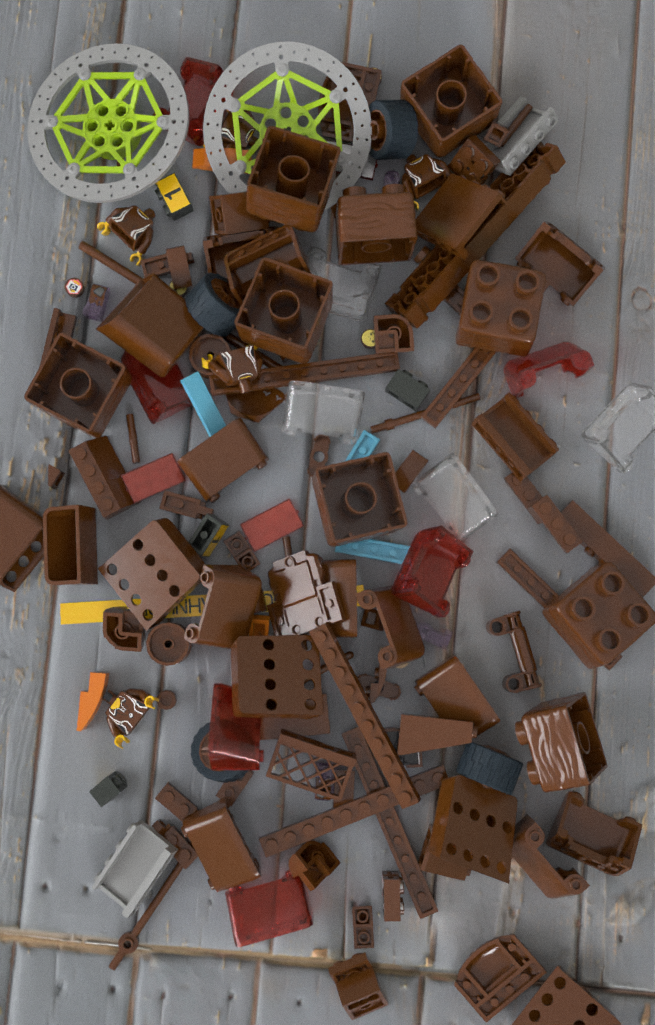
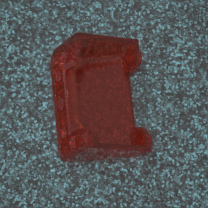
M186 56L180 67V75L185 81L183 88L189 105V127L185 141L195 146H203V123L206 104L215 83L224 71L218 64ZM159 107L163 115H170V108L167 111L165 108Z
M567 341L530 353L526 357H518L508 361L504 366V375L511 394L520 398L524 396L523 391L532 387L536 383V372L561 364L564 373L572 372L575 378L585 376L594 366L593 359L589 352Z
M124 351L121 356V363L132 376L131 386L152 424L158 423L193 405L180 381L184 379V376L177 363L165 377H160L131 354Z
M442 525L419 531L414 537L393 583L392 594L438 618L446 617L450 611V602L444 598L456 569L469 565L474 551Z
M214 683L208 743L211 770H260V762H264V750H260L261 718L236 717L233 714L232 686Z
M290 870L285 871V875L281 879L246 889L238 885L229 888L225 892L236 947L247 946L303 930L314 923V914L306 885L299 876L293 878Z

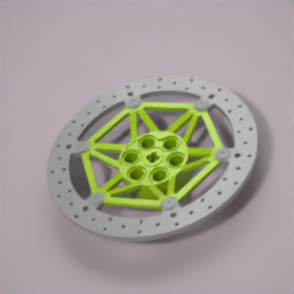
M291 41L268 43L258 46L238 57L226 68L215 83L206 104L203 123L206 154L214 174L228 193L247 191V185L239 176L244 172L251 174V166H254L256 159L250 161L249 159L262 145L267 130L265 125L267 120H275L276 127L286 130L291 128V132L328 143L316 133V127L328 111L333 108L336 146L341 149L338 165L343 167V170L334 180L330 191L331 197L328 199L325 210L336 204L338 198L343 196L342 190L354 186L364 170L371 147V116L367 100L358 81L344 64L334 56L305 43ZM280 55L284 57L282 60L279 59ZM289 62L302 63L316 68L328 76L337 85V88L330 91L290 71ZM275 64L276 71L239 99L231 96L237 85L250 73L265 65ZM292 78L325 95V97L300 106L297 104L289 79ZM275 79L277 80L272 108L267 109L245 104V101ZM283 81L290 98L288 103H280ZM343 88H347L348 91L344 92ZM344 99L347 100L354 127L353 145L350 154L344 153L342 149L339 103ZM327 103L314 120L308 111ZM284 108H289L292 112L291 116L287 119L281 116V111ZM225 109L231 111L233 115L237 161L233 164H229L222 141V119ZM244 110L264 114L261 123L258 124ZM239 116H242L260 133V138L245 156H242ZM302 116L306 117L309 121L306 127L298 125V119ZM349 161L353 162L352 166L349 165Z
M115 43L94 46L65 60L41 85L33 100L28 119L27 133L30 152L42 175L62 193L86 202L108 203L121 201L150 188L175 163L188 133L189 105L186 92L177 74L170 65L155 53L129 44ZM106 63H126L137 66L135 72H91L90 70L91 67ZM78 75L80 79L54 115H49L51 106L58 93L71 79ZM150 75H153L165 89L170 104V115L162 114L146 81ZM130 79L115 99H110L95 82V80ZM90 85L103 98V101L94 104ZM84 86L89 107L88 113L62 116ZM141 86H143L156 116L135 114ZM134 87L131 103L127 104L123 100ZM83 122V129L80 130L65 123ZM141 122H147L151 124L142 127ZM61 129L86 139L75 159H73L60 131ZM47 130L54 131L69 166L65 171L57 165L50 153L47 143ZM153 130L137 155L132 159V152L138 147L142 134ZM162 130H168L167 137L158 154L146 167L138 171L136 167ZM89 148L95 151V153L83 159ZM102 157L108 160H117L121 166L86 165ZM81 173L125 174L126 177L117 182L103 184L78 180Z

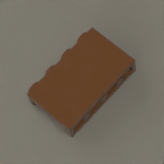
M510 392L486 412L478 415L471 423L520 482L559 451L556 442L547 436L543 427L534 421L531 413L525 410L518 398Z

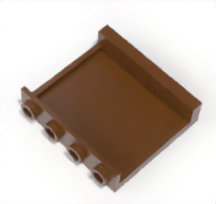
M451 173L417 216V235L419 238L465 260L469 255V252L464 248L465 244L498 203L504 206L509 204L504 199V193L499 189L493 190L486 184L480 185L474 179L470 181L461 174L458 176Z

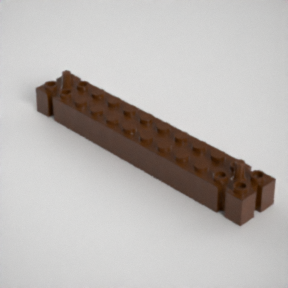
M540 142L510 176L501 173L489 187L503 192L505 195L504 199L509 205L504 206L498 203L464 246L469 252L468 257L464 260L435 246L399 287L401 290L397 294L393 293L384 303L392 314L405 317L411 326L417 329L429 318L427 313L433 312L445 297L449 295L469 272L471 263L474 260H479L543 187L550 183V175L557 173L566 163L558 146L550 143L543 145Z

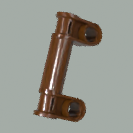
M520 610L493 618L486 624V630L492 636L510 634L520 672L503 678V688L511 693H518L542 686L536 673L537 667L525 626L521 622ZM494 622L500 624V630L497 633L492 630ZM512 678L517 682L514 689H510L508 685Z

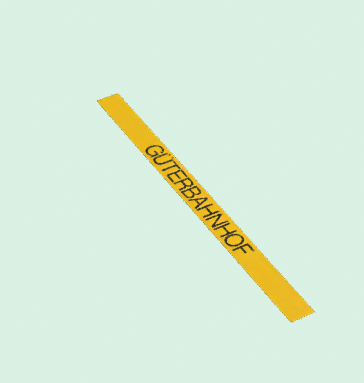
M357 585V593L364 590V585ZM264 591L266 605L276 602L272 591ZM207 595L187 596L166 618L201 616ZM133 599V602L139 605L141 599ZM123 600L60 603L61 625L103 622L104 610L127 605ZM146 609L145 617L152 619L153 612Z

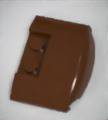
M341 62L358 81L368 106H370L376 100L382 70ZM326 76L322 87L332 91L337 88V85ZM343 88V91H344V92H347L348 89H347V88ZM320 93L319 99L324 98L325 95ZM344 99L339 103L341 138L343 141L353 143V119L347 100ZM327 103L318 106V115ZM331 108L319 124L322 136L336 139L334 109Z
M509 934L489 940L471 953L459 969L454 986L487 1023L545 975L547 971L515 934Z

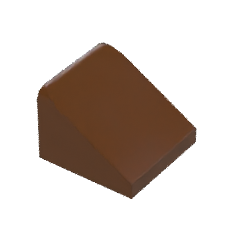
M493 120L484 140L500 148L510 129Z
M50 464L48 465V486L57 489L65 473Z
M365 609L360 626L383 631L384 627L376 609Z

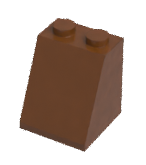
M247 191L209 196L215 234L228 235L269 228L270 220L260 219L247 212Z
M429 824L418 859L420 870L465 881L466 876H470L472 870L440 859L427 852L433 827L432 824Z

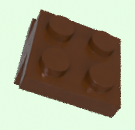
M365 952L354 954L350 959L338 961L328 968L329 974L336 984L342 1006L351 1020L389 1005L381 989L375 968Z

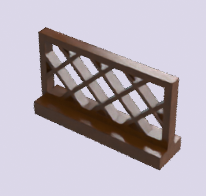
M281 729L266 777L341 802L352 768L357 760L356 754ZM281 745L287 746L292 753L282 758L279 748ZM302 752L308 753L311 760L300 764L296 755ZM294 756L298 766L288 770L284 761ZM321 758L326 759L329 766L319 771L315 761ZM281 763L285 772L280 775L272 773L273 766ZM313 763L317 772L306 776L303 767ZM339 765L348 767L346 773L338 777L334 768ZM300 769L304 778L299 781L293 780L290 773ZM331 769L335 779L325 783L321 774ZM319 775L323 784L318 787L311 786L309 780ZM338 782L340 786L339 794L331 793L327 786Z

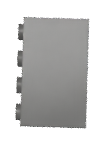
M520 96L498 123L509 128L511 123L528 104L527 99ZM549 107L546 112L533 108L504 147L499 148L484 140V138L481 140L501 160L495 170L510 176L559 121L554 108Z
M143 820L137 823L133 822L127 828L126 837L115 846L116 852L107 858L104 863L106 865L105 868L94 877L95 883L91 887L93 890L100 888L123 907L124 910L121 914L126 918L136 913L178 850Z

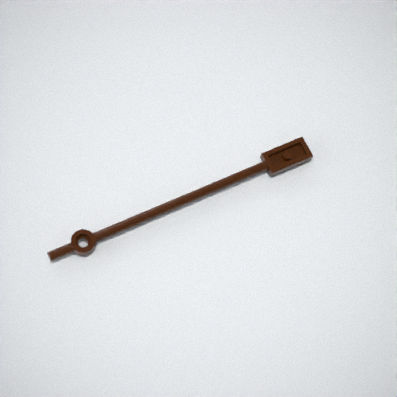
M249 770L244 777L237 779V781L223 783L215 796L220 798V800L226 797L229 805L232 807L254 772ZM179 862L133 930L125 932L118 941L119 951L109 964L111 970L115 971L124 956L133 953L139 945L138 935L183 869ZM125 941H130L131 946L127 947Z

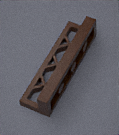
M54 308L40 366L59 333H64L73 338L77 316L63 313L60 309Z

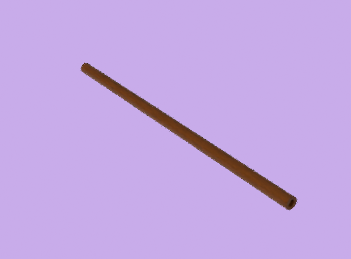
M85 241L80 243V250L134 284H137L142 279L141 276ZM233 334L222 337L237 349L246 347V345L250 346ZM258 351L263 359L262 364L266 367L282 366Z

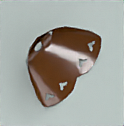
M276 388L256 390L246 394H226L230 413L254 423L261 422L287 398L283 392ZM263 391L270 392V394L266 396Z

